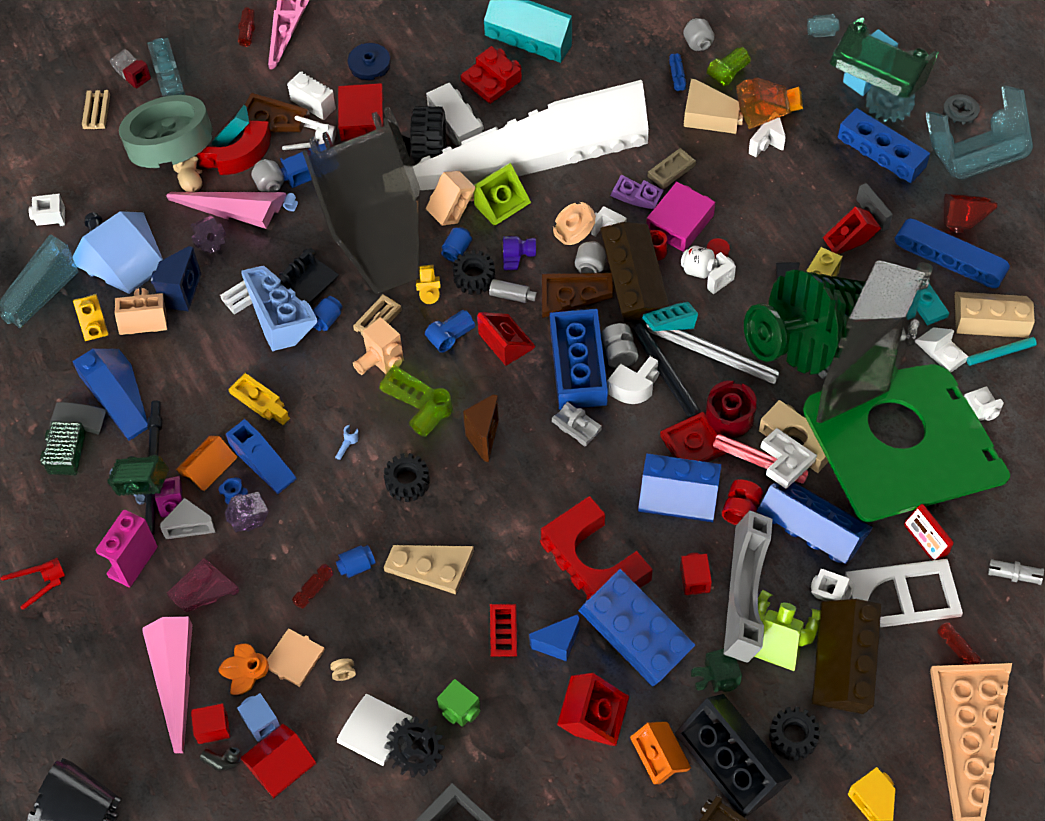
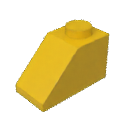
M876 767L851 786L848 796L869 821H893L894 783L888 774L882 773Z

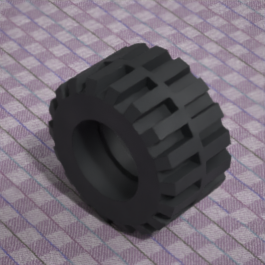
M415 106L412 111L410 143L411 155L415 163H419L422 158L429 155L433 158L443 154L442 150L446 148V117L442 106Z

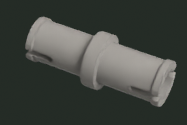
M994 559L990 560V566L1000 568V570L989 568L988 575L1009 578L1011 582L1016 583L1020 580L1038 585L1042 584L1043 578L1034 577L1032 574L1043 576V568L1020 565V562L1017 561L1008 563Z

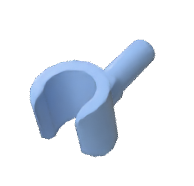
M288 193L285 197L283 207L288 211H295L298 205L294 194Z
M350 425L344 428V441L335 456L338 460H341L350 444L358 442V429H356L354 434H349Z

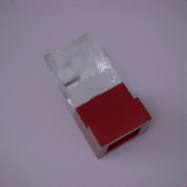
M123 49L110 59L113 68L136 89L151 79L147 64L142 60L138 61L126 49ZM138 73L142 74V77L136 80L135 76Z

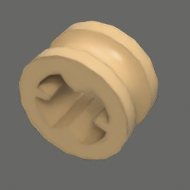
M347 658L332 662L330 664L331 670L334 671L332 678L337 681H343L356 675L355 669L352 668L354 661Z

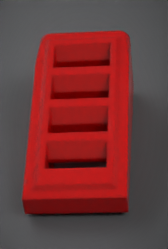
M490 604L491 657H517L516 604ZM511 614V619H495V615ZM511 624V629H496V625ZM496 634H511V639H496ZM496 644H511L512 649H496Z

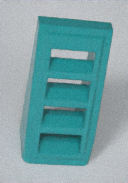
M683 302L643 314L642 319L653 331L694 329L698 312L689 302Z

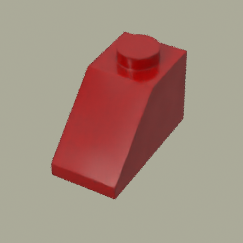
M854 207L823 239L831 251L839 255L865 244L881 227L869 211Z

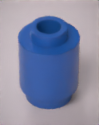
M463 227L453 228L442 245V256L451 262L458 260L457 256L460 254L463 256L472 242L470 232Z
M328 296L322 299L315 307L313 312L317 318V323L313 326L314 329L327 331L341 315L343 306L336 298Z
M360 545L338 555L339 560L336 561L341 576L346 574L348 578L371 569V565L376 564L368 545L364 547Z

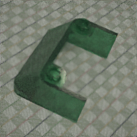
M860 17L849 24L830 59V64L833 67L903 98H909L926 84L938 56V51H934L930 55H927L928 53L920 48L906 52L870 36L868 26L863 23L864 18Z

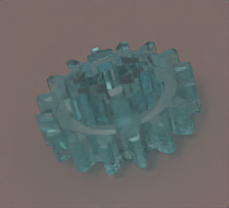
M885 79L884 84L877 81L876 86L871 85L870 91L867 92L866 107H870V114L876 113V119L884 117V122L888 118L892 122H895L896 118L904 120L905 115L910 116L911 110L914 108L915 94H911V88L905 89L906 83L897 84L896 79L893 83Z

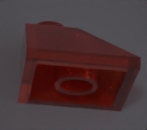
M945 194L944 224L946 227H950L949 230L953 232H963L964 229H971L997 208L998 203L991 197Z

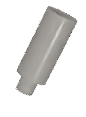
M492 279L489 289L490 296L527 303V300L536 301L537 292L530 291L529 286Z

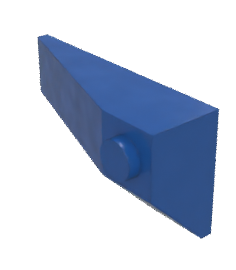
M92 349L72 361L79 377L128 441L147 430L148 421L131 363L120 349Z

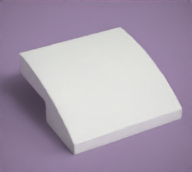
M365 694L344 725L337 738V743L384 766L388 760L386 756L391 752V750L384 748V745L390 741L386 737L387 734L393 731L392 727L396 723L401 725V721L404 718H407L411 723L412 716Z

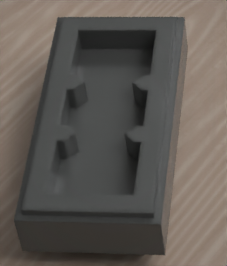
M867 183L859 186L857 202L864 210L872 214L881 227L882 232L889 229L893 215Z

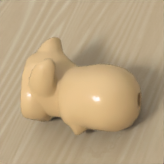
M196 156L173 165L174 171L178 173L179 184L186 192H197L203 185L199 175L202 173V170L196 169L198 161Z

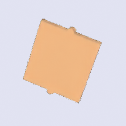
M288 628L267 659L269 671L277 674L280 680L286 679L300 687L325 648L311 641L308 636H302Z

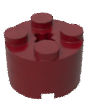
M723 381L716 384L711 389L707 398L705 415L709 425L718 434L729 438L739 437L747 433L753 426L757 399L753 390L743 383L740 385L734 383V381Z

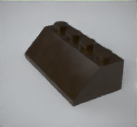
M620 222L601 227L624 322L641 319L643 314L669 307L648 224Z
M860 599L821 602L812 704L859 714H865L874 707L881 618L880 603Z

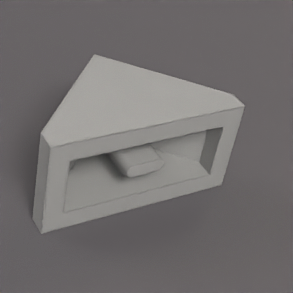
M185 498L160 523L165 539L216 533L211 516Z

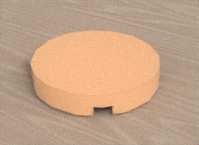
M584 202L568 205L559 213L555 220L557 224L556 227L553 226L554 235L565 245L579 243L592 231L596 215L594 210Z

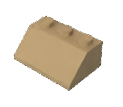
M955 292L956 333L1029 338L1035 323L1034 303L1027 296Z

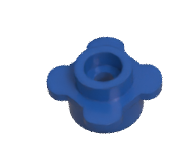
M237 477L227 479L218 489L219 493L224 495L225 502L229 505L234 504L235 500L245 498L248 495L247 489L243 488L241 484V479Z

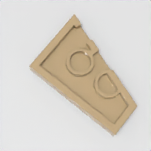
M393 545L384 565V571L456 594L474 552V546Z

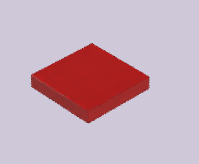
M704 412L660 431L661 438L675 458L710 462L727 454V452L713 446L718 433L709 425Z

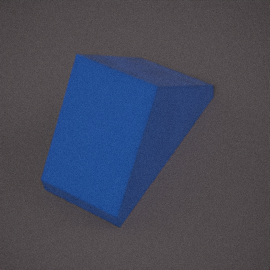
M578 614L529 634L531 648L567 661L580 629Z

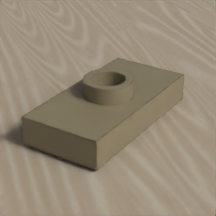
M679 148L648 171V178L664 190L692 169L696 164V160Z

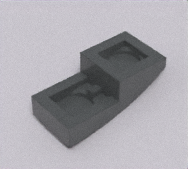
M57 402L50 425L72 432L77 428L99 435L106 410L83 404Z

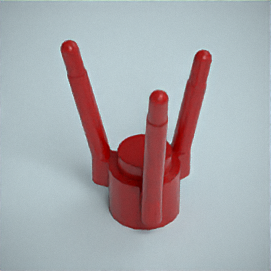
M58 558L38 566L1 576L0 579L4 581L40 571L45 582L50 580L48 585L21 605L22 610L34 603L53 587L61 584L59 578L64 577L65 574Z

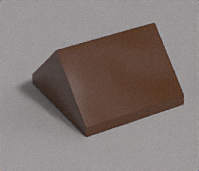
M491 395L463 411L466 437L486 462H489L500 421L498 395Z

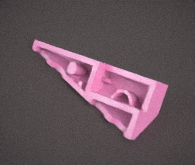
M277 0V7L274 10L268 62L269 69H274L277 66L309 0Z
M170 192L166 197L169 201L227 220L231 217L267 229L274 212H279L286 193Z
M189 616L162 617L143 627V635L174 753H184L190 686L188 671L192 623Z

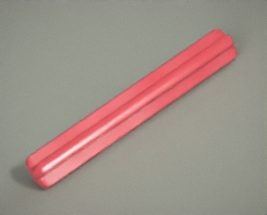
M718 434L713 443L715 448L765 469H768L777 460L768 453L722 434ZM808 470L795 481L801 484L804 483L808 476Z

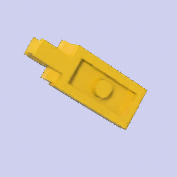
M246 373L228 389L231 395L267 420L274 418L277 422L284 425L290 419L287 414L288 411L283 408L284 403L281 402L280 397Z

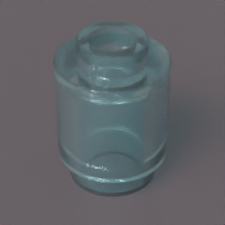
M834 14L815 15L813 18L807 19V32L809 36H835L836 32L839 31V19L835 18Z

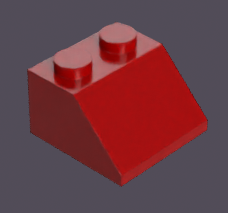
M594 673L571 676L557 725L576 737L616 746L629 696Z

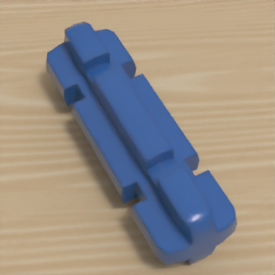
M679 53L671 54L669 62L674 89L676 91H683L686 89V79L684 78L685 74L681 55Z

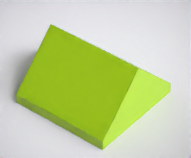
M508 163L474 185L476 187L473 192L474 206L493 225L499 224L531 203L511 163Z

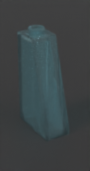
M51 234L46 238L0 299V316L8 324L13 323L21 328L79 273L68 245Z

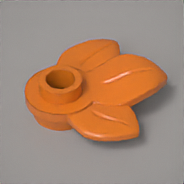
M239 644L234 648V656L224 660L218 671L223 677L232 680L230 694L241 695L252 689L256 679L263 678L267 674L269 664L267 658L260 653H256L251 645ZM257 662V666L252 669L253 665Z

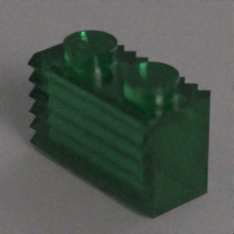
M51 422L50 429H47L45 434L46 451H42L40 456L41 465L44 466L48 474L77 475L86 434L81 422Z
M150 455L149 457L142 458L129 456L127 459H116L107 482L118 496H125V494L128 496L129 494L142 495V493L145 495L147 493L159 494L169 468L161 456Z

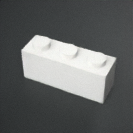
M450 83L426 93L428 106L443 107L446 117V133L456 147L461 146L462 141L482 133L484 127L481 120L475 118L470 105L463 102L458 89L455 90Z

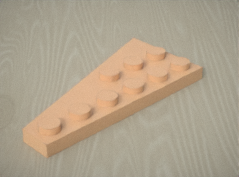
M1012 663L932 666L930 669L954 821H985Z

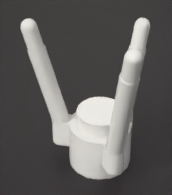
M295 116L296 120L305 123L304 127L315 129L316 139L320 141L283 146L282 149L293 150L315 147L324 144L327 137L333 144L336 137V126Z

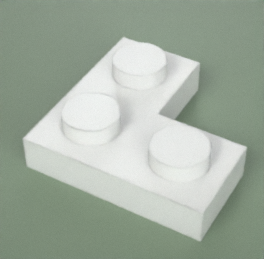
M778 428L762 441L760 447L777 459L767 469L766 475L785 489L815 462L817 457L816 454Z

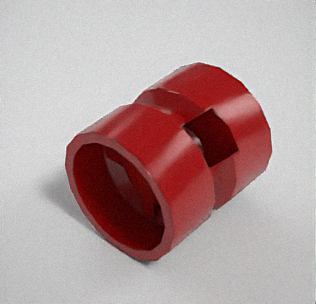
M738 479L733 481L728 493V499L725 501L722 510V517L727 522L737 525L749 510L757 513V507L760 505L763 496L761 487L747 480Z

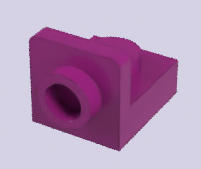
M180 476L155 481V500L161 517H167L183 500Z

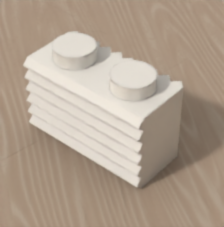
M299 72L288 82L290 100L302 108L308 109L309 112L322 120H325L336 109L333 89L326 88V85L323 86V83L316 82V80L306 76L303 72Z

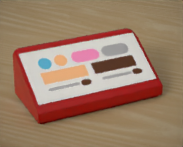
M923 504L919 505L905 521L904 526L931 560H940L949 555L953 541Z

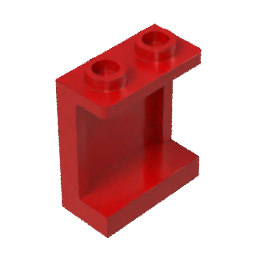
M382 83L338 86V127L341 141L371 139V132H385Z

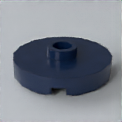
M361 44L349 53V69L355 77L361 80H374L379 75L382 77L390 69L391 60L389 52L379 44Z

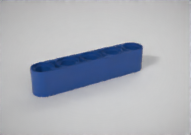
M907 219L895 237V242L899 247L990 288H998L1010 269L1009 263L1003 258L915 219Z

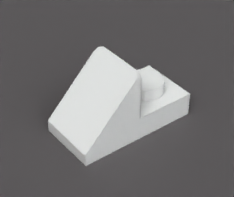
M774 111L750 139V155L757 157L761 151H765L768 148L769 144L784 150L785 133L778 112Z
M933 327L916 339L915 343L935 362L951 373L964 364L968 356L951 341L954 330Z

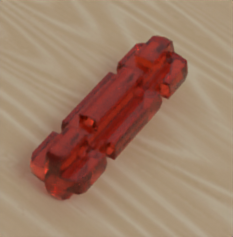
M322 564L316 570L318 573H314L301 587L302 591H298L294 595L292 600L297 607L304 608L309 603L308 599H312L324 586V581H328L331 578L333 570L328 565Z
M944 623L938 628V634L943 639H947L946 643L959 658L964 659L963 662L966 665H976L981 662V658L975 652H972V648L959 633H955V629L950 623Z

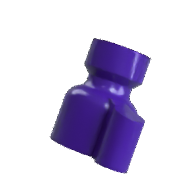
M503 236L504 270H518L520 258L523 254L527 257H536V238H527L523 241L518 236Z

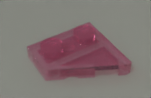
M203 558L167 592V595L182 610L189 612L201 605L214 603L217 601L216 598L231 593L233 596L239 592V588Z

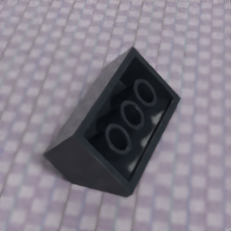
M724 694L706 698L675 732L735 810L744 818L773 798L792 779V776Z

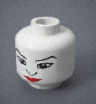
M692 246L689 250L686 249L681 258V266L684 267L686 274L703 279L707 278L709 273L718 264L712 250L699 246Z

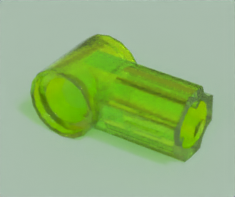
M743 47L736 48L722 60L720 58L714 59L707 68V74L721 85L727 86L734 79L735 74L750 63L751 57Z
M437 388L430 393L427 403L409 422V425L417 434L426 437L441 419L447 418L452 413L453 407L449 392L446 389ZM438 402H445L443 405H436Z

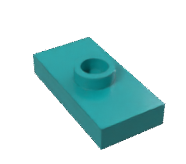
M926 278L904 286V288L910 290V301L927 326L948 318V310Z

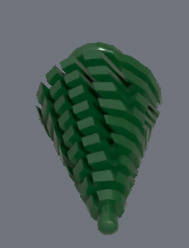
M803 270L786 271L785 277L780 275L773 284L768 304L760 303L753 305L746 312L744 319L746 342L751 352L762 361L777 360L781 355L783 356L787 353L786 361L793 368L797 366V371L804 374L810 371V375L819 374L849 351L852 346L862 340L868 333L872 332L881 324L882 320L889 318L904 302L911 299V292L907 288L899 289L895 288V286H885L884 284H875Z

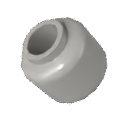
M695 18L690 20L683 31L689 47L694 51L708 49L715 38L712 28L705 19Z
M261 160L252 169L251 176L261 192H277L284 183V175L275 161Z
M596 241L581 244L577 250L575 267L580 273H601L607 258L605 248Z

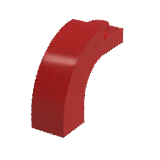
M249 121L243 136L236 143L226 147H206L196 155L199 167L218 168L220 175L236 174L251 168L264 157L269 148L272 136L269 122Z

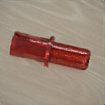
M245 7L242 11L241 21L238 24V29L240 30L238 42L239 45L244 47L251 45L252 32L255 30L253 23L255 12L249 7Z

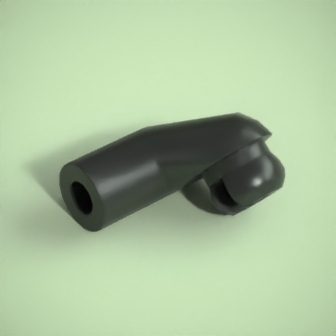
M230 747L226 753L218 755L206 748L202 752L200 760L216 770L222 771L237 766L241 761V752L236 747Z

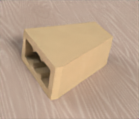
M691 79L685 109L684 127L736 134L737 126L742 125L744 112H740L741 102L696 79Z

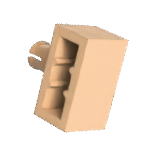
M460 171L443 172L433 194L430 196L426 210L442 226L458 224L468 202L474 201L473 192L476 187Z
M138 288L134 291V296L115 298V317L119 335L167 330V313L163 293L149 295L148 290L142 288V294L140 295Z
M381 317L363 330L366 354L353 362L356 371L363 375L374 365L379 367L385 374L389 373L392 369H397L404 361L400 334Z

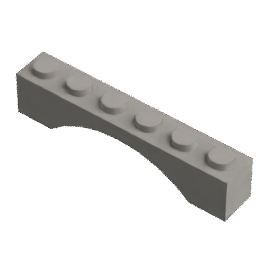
M750 510L735 528L724 655L747 663L763 648L764 624L758 612V588L763 562L771 541L773 520Z

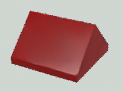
M479 312L477 315L479 335L505 366L535 348V344L509 314Z
M281 724L240 757L273 799L316 764V761L297 734L284 724Z

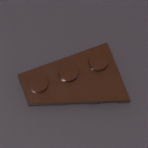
M254 93L250 94L245 103L249 121H268L271 132H301L305 123L296 120L295 116L307 119L310 116L308 109Z
M612 273L542 274V318L550 316V313L565 312L613 297Z

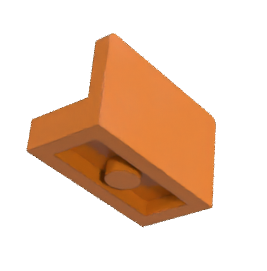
M209 436L176 470L182 477H190L200 490L205 491L237 459V456L220 436Z
M648 722L630 737L654 785L663 783L676 772H687L691 769L668 722Z

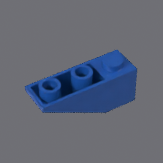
M246 419L226 433L230 448L277 494L297 479L264 437Z

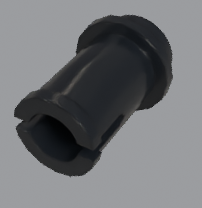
M95 212L87 214L84 221L85 226L89 228V231H92L101 225L102 217Z

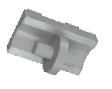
M568 402L560 412L552 417L554 424L565 433L577 439L583 446H587L602 430V426L585 415V411L582 408L577 409Z

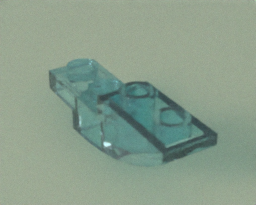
M168 37L148 42V48L162 96L185 95Z

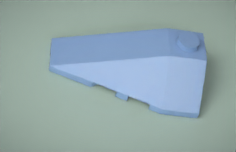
M265 266L242 270V277L263 333L272 351L295 346L317 323V318L310 305L305 300L301 301L297 298L291 288L287 289L281 284V280Z

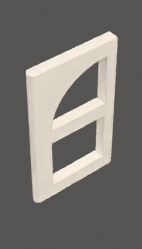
M948 559L845 572V577L850 578L855 585L851 599L868 601L871 593L877 586L883 582L894 580L902 614L881 617L880 627L961 617L963 614ZM939 574L948 608L914 612L906 578Z

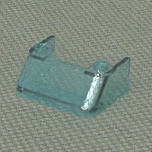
M1002 86L1004 109L998 110L992 115V131L955 144L950 133L947 116L931 111L926 112L932 148L951 176L958 179H966L1030 155L1033 143L1023 89Z

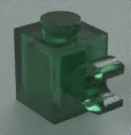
M724 649L706 653V667H696L691 670V677L701 676L703 678V681L695 683L696 690L705 689L710 680L714 692L721 690L723 692H730L735 690L741 683L742 673L737 660L724 655Z

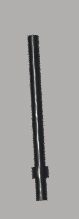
M158 400L151 402V413L147 423V429L150 432L145 520L152 535L155 533V481H157L159 432L162 430L163 421L160 417L161 402Z

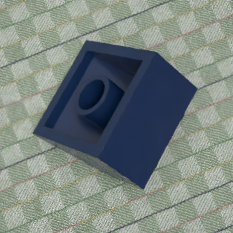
M188 246L159 262L156 271L152 273L151 283L155 287L156 294L163 293L165 308L189 312L201 277L194 248Z

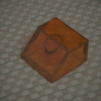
M758 77L744 80L736 86L739 108L749 129L791 113L786 86Z

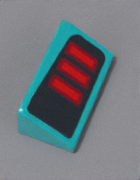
M245 105L219 130L211 142L212 145L217 147L228 146L249 124L247 107Z

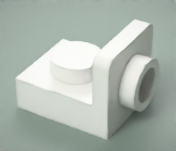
M603 206L598 213H595V224L591 235L596 237L601 227L627 222V218Z
M721 252L716 255L717 267L708 275L707 289L712 294H715L732 282L735 277L736 266L734 262Z
M987 386L964 395L979 421L995 419L1000 414L1004 404L1002 399H994Z

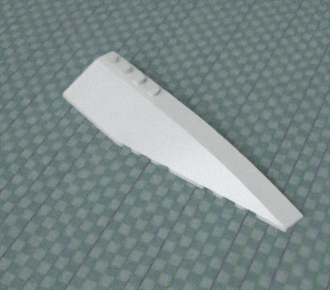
M642 80L548 104V109L539 113L537 110L529 112V117L518 122L516 119L508 121L504 128L498 129L494 127L462 141V145L452 149L451 146L442 150L443 154L431 158L430 155L424 157L415 166L408 164L384 174L385 191L387 193L432 190L436 188L443 172L460 171L472 184H476L508 163L512 164L517 176H522L648 144L649 129Z

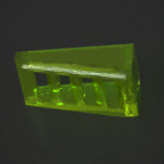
M396 365L391 367L379 386V389L419 409H422L434 392V389ZM394 379L398 380L396 385L392 383ZM404 383L406 387L402 390L400 386ZM411 387L415 388L411 395L407 393ZM421 391L424 394L422 395L420 400H418L415 397Z

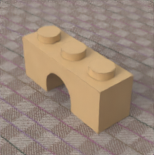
M779 400L761 418L759 432L766 437L778 428L789 437L801 439L804 443L803 446L817 455L815 462L810 466L812 470L819 473L828 463L806 418L797 413L791 405Z

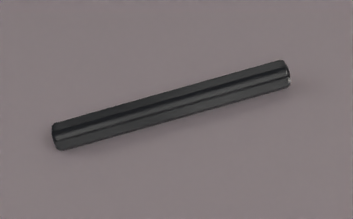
M641 322L637 323L632 327V332L647 355L658 360L660 375L686 415L690 418L701 413L700 408L646 326Z

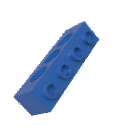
M858 108L840 124L838 138L843 143L855 148L862 155L871 158L880 166L887 168L899 178L909 183H912L927 167L930 156L928 151Z

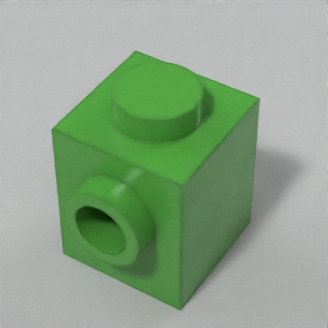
M456 679L437 698L438 707L443 711V716L452 724L457 722L460 726L464 727L468 721L470 723L473 722L480 713L479 698Z

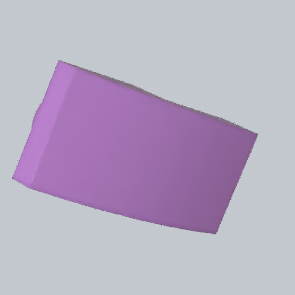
M621 175L610 196L631 205L654 209L664 190L643 180L642 184H639Z

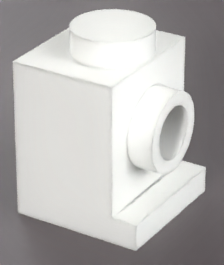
M60 194L32 197V206H29V216L31 220L35 221L37 226L59 223L60 226L65 225V206Z
M824 569L820 570L811 583V593L817 599L823 601L850 599L855 588L850 578ZM835 587L833 593L830 594V588Z

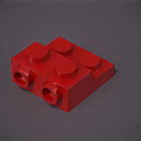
M491 46L476 57V64L460 76L464 84L491 104L522 81V68L518 61H510L501 48L496 50Z

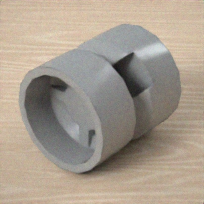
M622 323L613 324L601 332V341L610 367L617 369L620 364L628 367L637 361L638 352L628 325Z

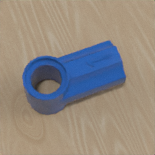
M461 310L444 322L435 321L430 324L425 331V336L439 352H445L454 345L457 338L475 328V322L467 311Z

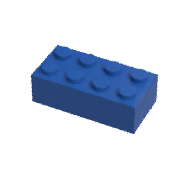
M598 309L550 313V333L559 409H562L567 402L576 408L606 406L608 389Z
M621 569L578 610L652 687L659 683L695 646Z

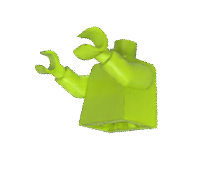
M762 590L758 597V612L764 624L763 648L754 657L794 671L800 657L801 646L811 644L815 639L819 627L820 610L811 608L812 617L808 618L805 629H803L804 623L794 618L796 607L790 603H781L778 612L768 610L766 613V609L770 605V602L767 600L773 595Z

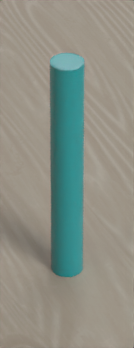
M1030 337L968 356L967 364L969 366L1034 347L1037 345L1036 339Z

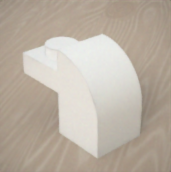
M650 356L637 373L620 364L607 380L608 395L627 404H638L648 400L652 396L653 383L659 376L658 360Z

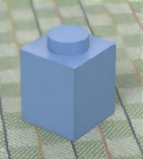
M261 693L246 698L237 707L241 718L257 742L280 726L276 716Z

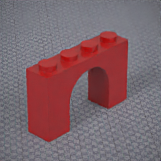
M590 496L541 528L540 543L548 553L551 551L556 557L555 561L562 571L566 570L571 575L572 583L578 590L582 589L585 592L587 600L619 569L639 588H642L652 581L653 569L637 551L608 569L590 568L577 557L575 551L578 545L591 534L605 526V513Z

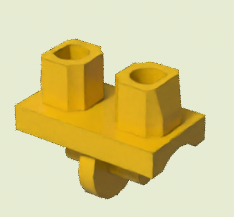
M434 265L420 266V278L416 279L417 291H419L420 299L424 303L433 304L439 298L440 277H435Z
M97 294L74 299L73 303L85 341L109 335Z

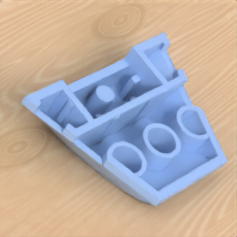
M120 211L82 237L69 264L74 268L83 269L89 275H95L105 280L107 284L130 294L151 279L153 271H156L159 262L163 258L144 213Z

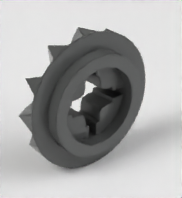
M963 94L949 97L945 101L943 109L947 119L951 118L954 123L959 121L963 125L966 122L972 123L978 117L980 111L977 101ZM965 106L964 111H962V113H959L958 110Z

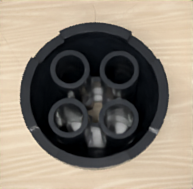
M62 758L61 762L56 761L45 777L38 791L40 794L34 805V811L36 812L31 811L27 821H116L119 815L117 810L122 798L118 797L75 763Z

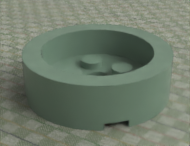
M188 95L165 96L144 103L131 111L123 119L119 127V135L130 161L146 168H160L161 163L171 161L175 165L194 157L210 143L213 131L204 103L200 99Z

